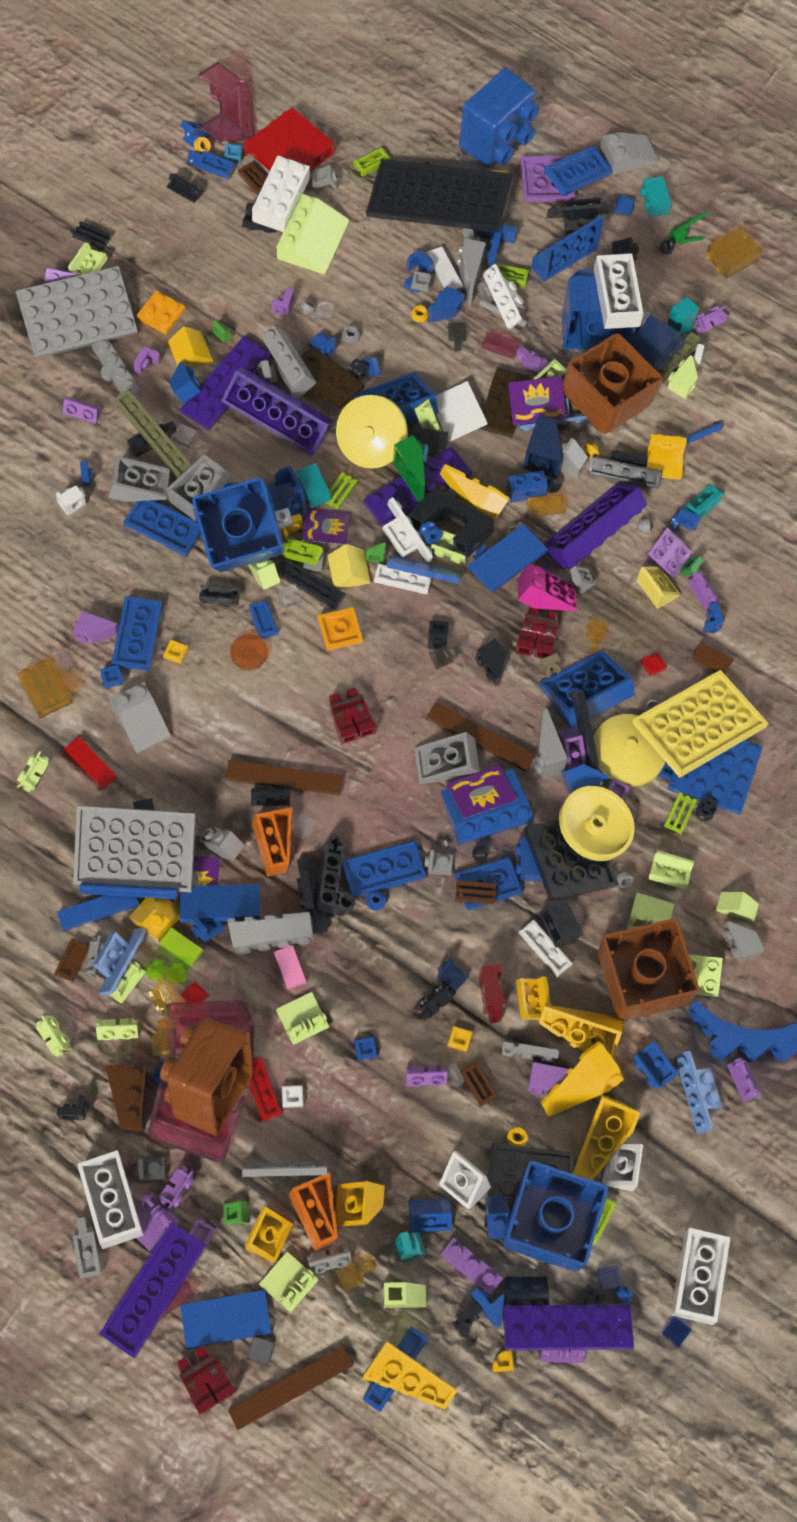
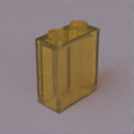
M739 227L710 243L706 256L715 265L718 272L727 279L757 262L762 250L745 230Z
M52 658L42 660L36 666L25 668L17 674L19 683L39 719L73 703L71 693Z

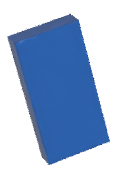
M267 600L249 605L260 640L278 635Z

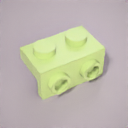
M85 242L70 262L68 268L70 272L82 275L100 271L108 257L106 253L91 250L89 243Z
M441 530V539L431 545L433 554L441 558L447 556L451 558L452 562L461 564V562L466 563L468 558L453 550V537L455 535Z
M657 850L651 865L649 879L686 890L694 861Z

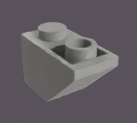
M571 438L561 448L562 461L560 471L578 479L586 467L588 457L575 439Z
M212 826L205 829L198 840L202 845L222 858L232 861L235 860L245 846L231 831Z
M730 921L722 928L723 937L726 941H729L732 947L731 953L738 960L739 964L760 956L765 950L755 931Z

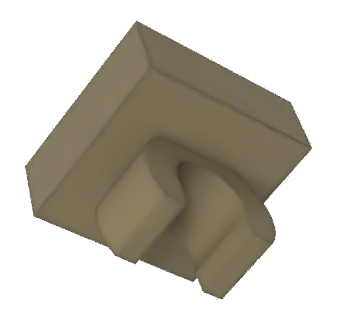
M558 653L540 659L538 668L541 673L545 672L548 678L551 677L550 670L552 669L556 671L557 675L560 674V658Z

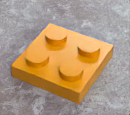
M156 290L137 314V319L167 335L186 311V307Z
M353 607L317 615L326 651L363 643Z

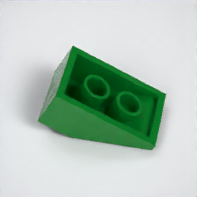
M412 435L394 444L393 464L420 503L424 499L425 490L423 446Z

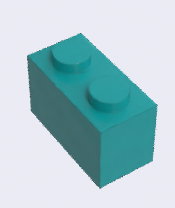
M664 178L644 179L642 187H640V196L644 198V209L648 212V216L669 215L671 201Z
M686 297L672 307L667 325L679 331L681 336L685 335L693 329L699 307Z
M316 463L295 471L297 479L303 488L305 503L309 502L311 508L331 500L329 489Z

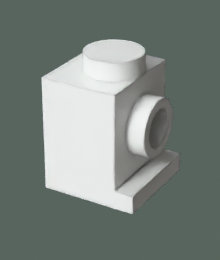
M74 486L66 489L62 494L56 493L57 502L67 516L86 505V494L81 487Z

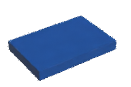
M510 857L457 872L454 875L456 881L496 884L495 902L523 894ZM460 887V888H464V889H475V890L491 891V890H488V889H477V888ZM461 893L462 896L491 898V896ZM464 902L467 911L488 905Z

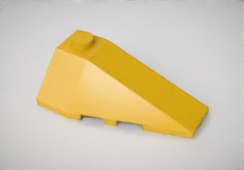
M447 464L443 466L440 472L441 477L460 501L489 515L494 521L510 499L490 485L488 487L480 485V480L478 479L470 480L466 478L463 472Z
M545 1004L539 1023L558 1037L562 1036L570 1042L571 1046L577 1047L583 1052L600 1041L613 1058L622 1034L624 1020L606 1014Z
M600 1041L582 1053L579 1057L581 1061L574 1069L570 1068L566 1072L568 1076L563 1082L557 1083L541 1101L548 1117L602 1095L624 1080L619 1066Z
M601 1095L573 1169V1174L593 1181L610 1158L633 1133L641 1112L620 1101Z

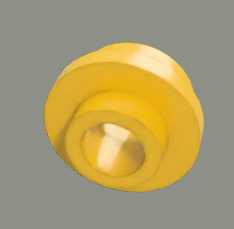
M205 137L197 138L194 142L196 152H209L211 147L209 140Z
M422 305L416 306L411 312L412 319L419 323L425 322L429 316L428 310Z
M586 443L584 445L583 451L590 459L592 455H600L598 452L599 448L593 443H590V445Z
M513 1127L507 1134V1140L511 1146L523 1147L528 1140V1135L523 1128ZM518 1134L521 1140L516 1141L513 1136Z

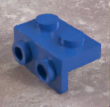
M653 1041L639 1053L633 1055L635 1066L640 1071L643 1070L647 1075L646 1080L652 1088L660 1089L679 1075L677 1069L656 1041Z

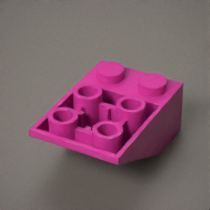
M531 563L518 577V600L536 609L577 610L576 587L573 584L565 582L556 575L550 574L541 567L534 566Z

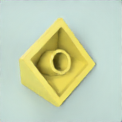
M347 544L328 555L332 582L335 588L370 584L363 549Z
M642 567L640 569L637 582L657 609L681 595L661 567Z

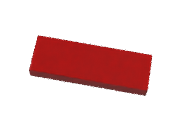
M77 737L64 748L65 752L102 790L117 779V775L80 737Z
M259 1057L252 1060L253 1075L250 1078L249 1085L264 1122L282 1115L263 1059Z

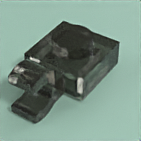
M448 323V341H454V351H461L462 341H466V323Z
M447 645L429 652L435 669L438 670L454 663L452 657L464 651L461 645L448 649Z

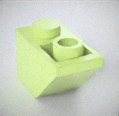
M690 355L686 360L683 359L678 366V370L676 372L673 371L668 378L670 381L668 389L684 399L695 388L698 379L693 356Z
M270 559L248 565L257 583L264 590L280 583L276 567Z
M406 1282L384 1283V1308L426 1307V1285Z

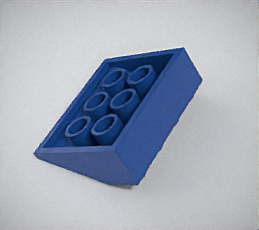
M601 215L585 226L576 229L572 234L563 237L559 242L550 245L541 253H537L532 260V270L545 282L597 250L604 217Z
M415 372L364 390L352 399L354 400L365 395L385 397L400 408L407 425L419 421L415 408L427 399H429L433 407L434 414L439 413L436 395Z
M603 650L560 671V674L557 675L556 673L550 678L539 682L540 687L561 719L570 728L577 725L570 691L581 690L584 692L589 718L635 695L632 678Z
M513 769L503 771L518 800L464 819L449 789L440 791L458 846L528 825L534 821L528 800Z

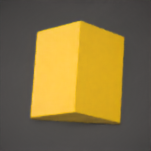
M183 326L168 340L177 366L181 361L186 366L190 365L191 367L213 362L202 331Z
M263 1206L245 1244L246 1250L276 1263L293 1224Z

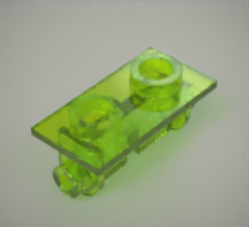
M152 959V962L146 964L150 969H146L145 977H149V979L163 981L164 974H168L167 982L179 984L186 982V974H183V972H186L188 967H183V963L172 962L169 965L164 964L163 960Z

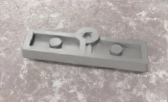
M108 338L92 344V350L103 366L101 369L102 378L106 381L113 380L120 394L128 389L134 397L140 395L141 391Z

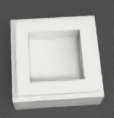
M702 344L697 345L694 354L696 369L699 368L704 345Z
M302 1085L282 1086L283 1108L303 1107Z

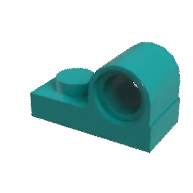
M407 1231L400 1233L396 1238L395 1242L400 1261L425 1254L420 1232L408 1234Z

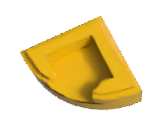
M504 1350L495 1358L492 1372L514 1371L512 1351Z

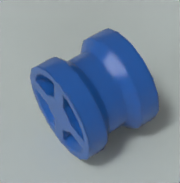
M432 521L424 523L419 529L420 534L428 544H435L442 537V531Z

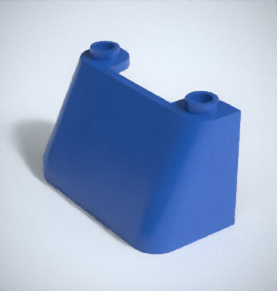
M291 466L279 469L275 474V483L266 485L270 491L274 509L279 511L288 508L291 516L300 514L303 519L307 513L303 488ZM228 483L224 487L236 485L237 483Z

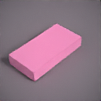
M293 945L275 951L274 955L287 990L306 984Z

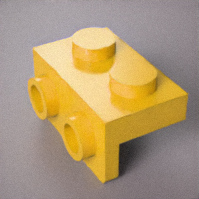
M542 976L538 979L520 978L516 980L521 1019L540 1020L545 1004L551 1005L547 977Z

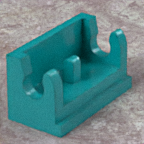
M709 484L703 492L690 503H687L682 509L703 518L720 503L723 493Z

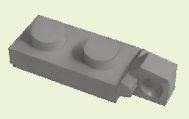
M504 1042L502 1046V1055L510 1058L519 1054L523 1059L533 1060V1057L541 1058L542 1062L553 1063V1060L557 1061L559 1051L556 1049Z
M85 1217L76 1219L78 1230L73 1231V1242L79 1277L84 1279L102 1275L93 1228H87Z

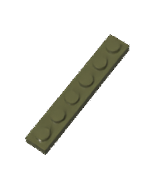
M128 389L114 399L117 407L177 478L192 466Z

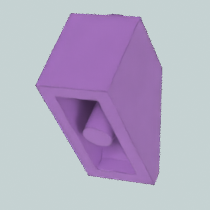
M82 611L73 632L79 642L94 644L117 635L118 627L117 623Z
M576 727L558 731L559 739L568 758L566 768L568 769L579 764L587 766L583 735Z
M533 1062L527 1091H532V1094L537 1096L548 1094L557 1083L563 1082L568 1076L566 1072L569 1069Z

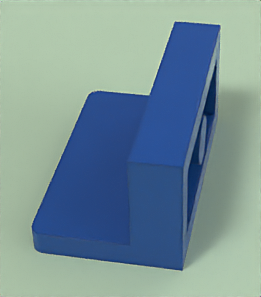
M449 1198L408 1200L410 1232L452 1230V1211Z

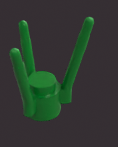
M706 211L697 217H692L679 227L670 230L672 241L674 243L679 242L682 245L687 242L704 240V237L685 239L687 236L686 228L706 216L709 212Z

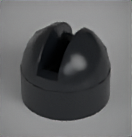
M665 239L660 245V252L665 255L671 254L674 249V243L670 239Z
M557 478L547 479V490L549 493H556L560 490L561 484Z
M484 845L477 846L472 850L474 860L486 861Z

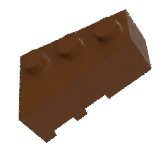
M105 1065L121 1131L143 1133L148 1078L147 1068L145 1066Z

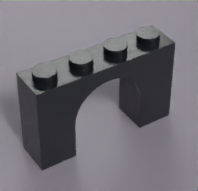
M434 488L409 513V518L413 523L412 526L418 531L428 521L435 523L443 518H456L462 521L465 526L453 537V550L467 558L494 532L493 518L437 488Z

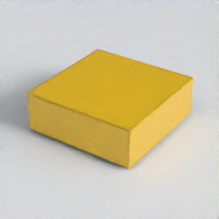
M170 640L163 657L181 664L188 651V646Z
M453 1026L447 1046L467 1052L473 1032Z

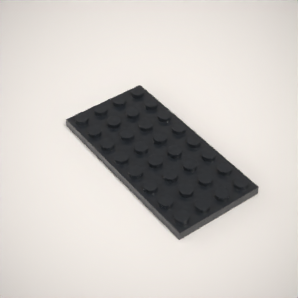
M381 159L367 206L366 216L500 233L514 176L512 173Z

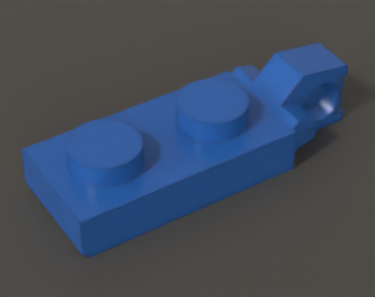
M190 150L187 155L188 162L194 164L195 167L225 179H229L235 168L234 162L206 151L196 153Z

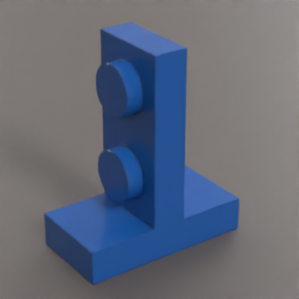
M502 225L500 233L481 230V237L490 239L489 246H491V250L487 249L485 260H488L489 268L496 263L500 241L514 244L516 227Z

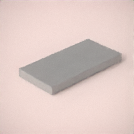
M327 1162L245 1163L242 1169V1177L327 1175Z

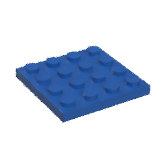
M744 740L680 778L673 771L667 790L678 794L681 792L684 796L688 795L690 798L697 799L698 801L710 798L715 801L718 808L740 815L763 746Z

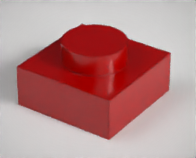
M659 652L641 659V663L649 677L663 672L667 668Z
M195 981L181 994V998L194 1010L209 997V994Z

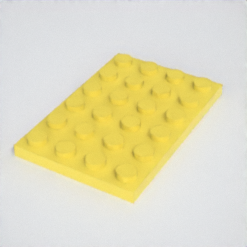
M721 670L637 716L632 722L679 778L758 733L768 725L763 716Z

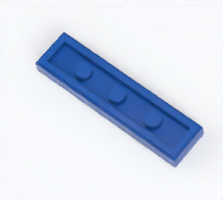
M390 555L387 567L455 584H459L462 571Z
M105 895L57 911L64 932L139 906L137 897Z
M411 1326L397 1348L415 1360L429 1338ZM374 1382L362 1400L378 1412H381L395 1390Z

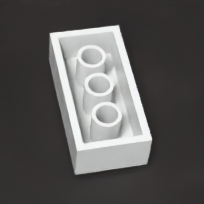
M277 155L252 208V221L284 232L297 202L309 181L310 166Z
M632 254L597 256L594 274L604 329L640 327L643 318V308Z
M118 1150L78 1163L79 1173L102 1249L143 1236Z
M688 1228L685 1231L671 1316L710 1325L717 1323L731 1237Z

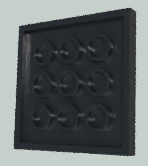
M559 820L529 825L523 829L549 901L615 888L619 885L610 860L595 861L578 854L566 842L560 829Z
M492 1143L488 1177L491 1188L487 1191V1196L506 1195L511 1214L522 1175L530 1161H536L573 1174L574 1153ZM486 1210L484 1228H487Z

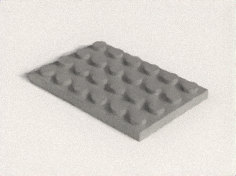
M119 266L16 291L35 359L91 346L107 338L111 341L138 334Z
M78 805L73 884L80 885L82 882L175 887L178 892H192L196 813Z

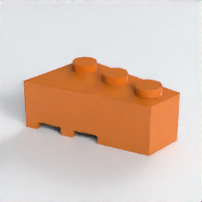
M293 807L259 813L254 816L252 825L267 877L286 873L288 869Z
M330 1172L327 1175L319 1176L292 1188L289 1193L315 1252L334 1244L338 1238Z

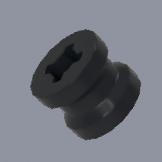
M357 358L352 361L348 368V372L356 376L360 381L369 370V366L362 364Z
M710 798L700 800L696 807V816L701 821L711 820L717 811V805Z

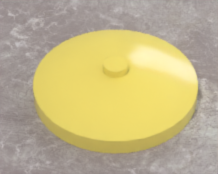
M365 395L352 400L344 407L337 421L336 436L341 451L351 462L364 468H379L393 462L394 444L407 438L408 429L402 411L394 402L379 395Z
M621 714L604 721L593 736L599 765L595 767L598 771L608 775L609 779L607 780L610 782L612 779H615L630 787H637L655 779L666 761L632 723L633 719L638 715Z
M585 786L572 792L561 806L559 813L561 832L570 847L583 857L595 861L611 860L621 855L631 844L634 836V820L626 803L614 792L599 786Z

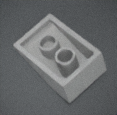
M617 132L602 136L600 151L604 160L613 170L611 175L651 166L659 162L647 135Z
M465 238L464 245L461 244L459 248L457 265L460 266L459 274L464 286L467 304L471 305L483 266L486 243Z
M204 454L166 489L169 502L196 521L197 517L192 498L196 495L222 489L231 474Z
M116 456L111 471L108 498L125 502L166 500L170 469Z
M144 682L110 698L111 708L136 754L171 738L165 722Z
M547 708L543 709L539 724L536 760L534 763L535 772L540 774L542 780L561 774V771L565 769L568 759Z
M466 732L414 748L420 784L458 780L480 772L475 738Z

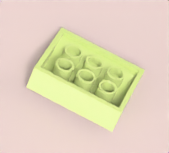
M301 194L277 245V259L326 275L350 220L321 200Z

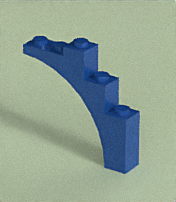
M698 1000L691 1004L688 1009L692 1020L698 1022L703 1027L704 1034L713 1039L708 1045L710 1047L709 1050L715 1058H719L721 1061L738 1047L741 1048L743 1056L752 1062L770 1048L773 1050L774 1057L783 1063L797 1053V1023L773 1030H751L737 1027L721 1020L709 1012Z

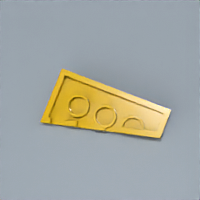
M387 1340L361 1376L362 1379L373 1381L386 1388H392L402 1394L416 1397L421 1401L446 1409L457 1393L456 1388Z

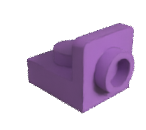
M287 287L285 294L282 293L280 300L272 299V312L289 316L294 301V288Z
M143 346L134 361L135 372L141 375L144 369L149 367L150 362L159 365L160 354L153 348L149 349Z

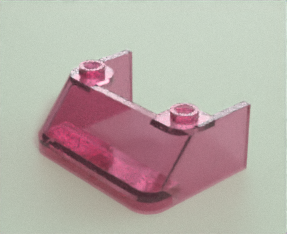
M218 61L198 74L202 80L210 85L211 97L220 103V114L202 124L201 129L220 142L246 141L255 135L252 90L245 81Z
M240 1000L176 1002L165 1006L167 1047L170 1056L176 1058V1052L183 1050L180 1041L187 1025L191 1023L198 1026L204 1017L249 1032L251 1056H253L255 1025L245 1002Z
M162 1080L158 1087L150 1119L149 1137L156 1142L215 1162L223 1161L229 1152L238 1128L246 1097H241L235 1111L232 1110L218 1136H214L173 1116L171 1104L164 1101V1094L168 1083Z

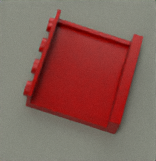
M292 107L288 111H284L276 120L271 121L264 129L259 130L252 138L247 139L243 144V151L245 157L250 153L269 171L278 155L310 166L311 172L334 154V142Z

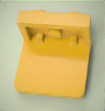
M651 434L647 448V467L663 470L661 478L681 479L683 473V453L687 438Z

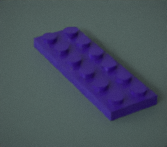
M243 336L200 385V393L189 399L180 408V412L210 431L230 407L221 401L235 371L244 367L258 375L257 367L259 363L265 360L269 362L272 358L271 352Z
M452 447L423 463L425 477L424 498L434 488L444 492L451 489L440 475L445 464L463 472L466 478L472 476V471ZM402 476L363 499L364 505L382 527L396 519L387 505L390 498L393 497L395 501L401 504L402 512L405 516L419 504Z
M171 1222L99 1334L131 1357L136 1358L202 1256L207 1245Z
M631 1305L503 1306L505 1351L634 1349Z

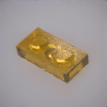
M563 494L527 498L529 517L564 514L566 512Z

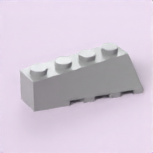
M273 325L261 338L275 358L284 391L299 399L317 382L285 332Z
M309 912L283 914L282 918L267 915L262 920L245 917L242 922H235V918L228 919L232 945L235 952H239V954H248L251 950L257 949L259 951L270 950V947L276 946L286 948L290 944L295 943L306 945L310 941H314L312 919Z

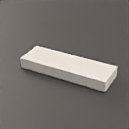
M443 247L426 252V256H429L434 262V271L443 288L447 285L457 291L463 290L464 286Z
M378 563L374 582L428 594L432 578L391 569L387 565Z
M535 920L519 931L522 938L556 977H559L573 965L559 947L555 948L551 938Z

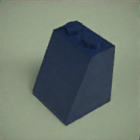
M649 315L630 345L659 372L684 346L685 341L679 331Z
M538 415L526 450L523 469L532 472L544 471L545 476L558 478L562 453L557 423L555 419L549 416Z

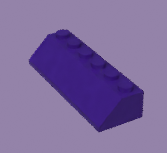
M244 367L235 371L221 401L311 455L316 453L334 423V420Z
M617 483L543 544L548 549L546 554L560 567L572 569L574 566H577L578 562L588 557L596 547L601 546L608 537L613 536L619 528L628 524L631 518L640 514L642 509L647 506L640 488Z

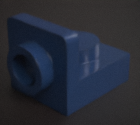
M454 960L443 961L437 969L439 971L437 978L443 983L450 984L449 988L456 993L467 981L468 976L453 964Z

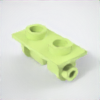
M427 399L415 408L422 428L441 431L429 399Z
M40 751L35 755L32 754L26 763L29 765L26 771L22 770L17 778L19 781L17 788L23 785V789L27 792L35 789L40 780V777L36 776L35 772L42 775L49 765L47 757H39Z
M130 961L126 973L118 982L116 991L108 995L122 1004L146 971L141 969L137 962Z
M41 1016L42 1020L36 1023V1029L43 1040L51 1037V1040L46 1045L52 1055L60 1057L64 1054L63 1050H72L69 1044L70 1040L61 1032L56 1018Z
M134 1018L120 1019L119 1025H116V1019H101V1021H97V1039L138 1038V1020H134Z

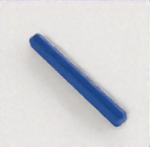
M82 882L79 886L81 894L161 899H176L178 895V890L175 887Z

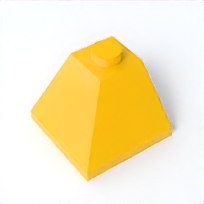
M145 898L128 918L138 927H144L147 930L146 933L159 943L169 929L180 919V908L169 899Z
M369 1181L337 1184L336 1226L367 1225L383 1208L385 1186Z

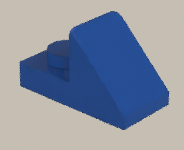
M183 120L180 125L185 130L183 140L193 148L197 138L205 137L207 139L212 134L211 130L199 122Z
M506 1195L486 1196L484 1198L488 1240L503 1239L509 1221L508 1215L510 1214Z
M476 1288L469 1296L475 1304L479 1303L483 1314L497 1330L502 1324L504 1294L490 1304L488 1302L490 1297L487 1293Z

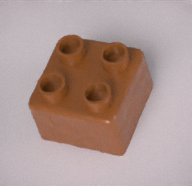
M616 333L568 363L562 383L563 393L569 399L571 405L577 407L593 424L596 430L607 434L651 405L663 377L620 334Z
M677 919L659 921L654 924L624 931L621 930L603 936L598 949V958L614 1012L618 1019L629 1020L685 1006L699 992V984Z
M204 1017L198 1026L191 1023L187 1025L180 1041L183 1050L178 1058L169 1056L165 1060L160 1072V1079L168 1083L164 1094V1101L171 1104L172 1113L176 1119L204 1130L209 1134L218 1136L253 1075L250 1036L247 1031Z

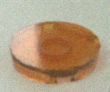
M246 634L238 637L233 642L230 655L232 662L240 669L252 671L260 668L266 662L268 649L262 638Z

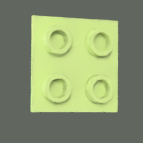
M636 893L627 929L671 919L674 904Z
M689 954L699 984V992L696 995L718 997L723 958Z
M312 992L275 1009L293 1045L329 1028L326 1021L327 1018L324 1012L322 1013Z
M286 1252L259 1285L291 1313L319 1279L314 1276L311 1270L306 1269L291 1254Z

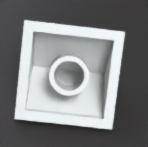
M622 1144L604 1166L602 1184L608 1187L634 1191L638 1184L643 1145Z
M453 1151L439 1185L469 1210L491 1186L484 1173L460 1153Z

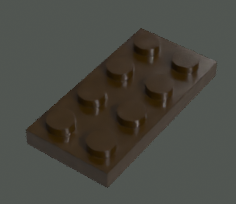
M314 346L301 356L304 364L317 382L311 388L340 410L365 388V384Z
M497 367L482 411L488 424L478 429L512 438L516 425H513L508 383L530 380L531 376Z

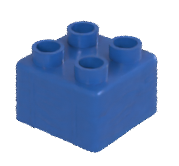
M505 67L464 104L459 147L488 168H491L497 162L505 165L511 159L514 147L518 143H521L523 146L527 145L535 135L536 129L531 123L540 109V106L535 103L536 90Z
M590 270L575 272L568 280L562 308L563 349L589 350L616 333L620 334L630 344L636 327L604 329L594 273Z
M262 478L251 479L219 490L196 495L192 498L209 564L219 572L228 571L278 556L285 551L270 491Z
M530 1161L522 1175L503 1237L504 1247L510 1251L571 1271H579L587 1265L595 1233L607 1197L608 1187L602 1183L585 1179L536 1161Z

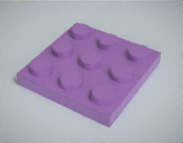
M568 156L520 157L524 202H559L575 199L574 192L563 197L543 171L546 166Z

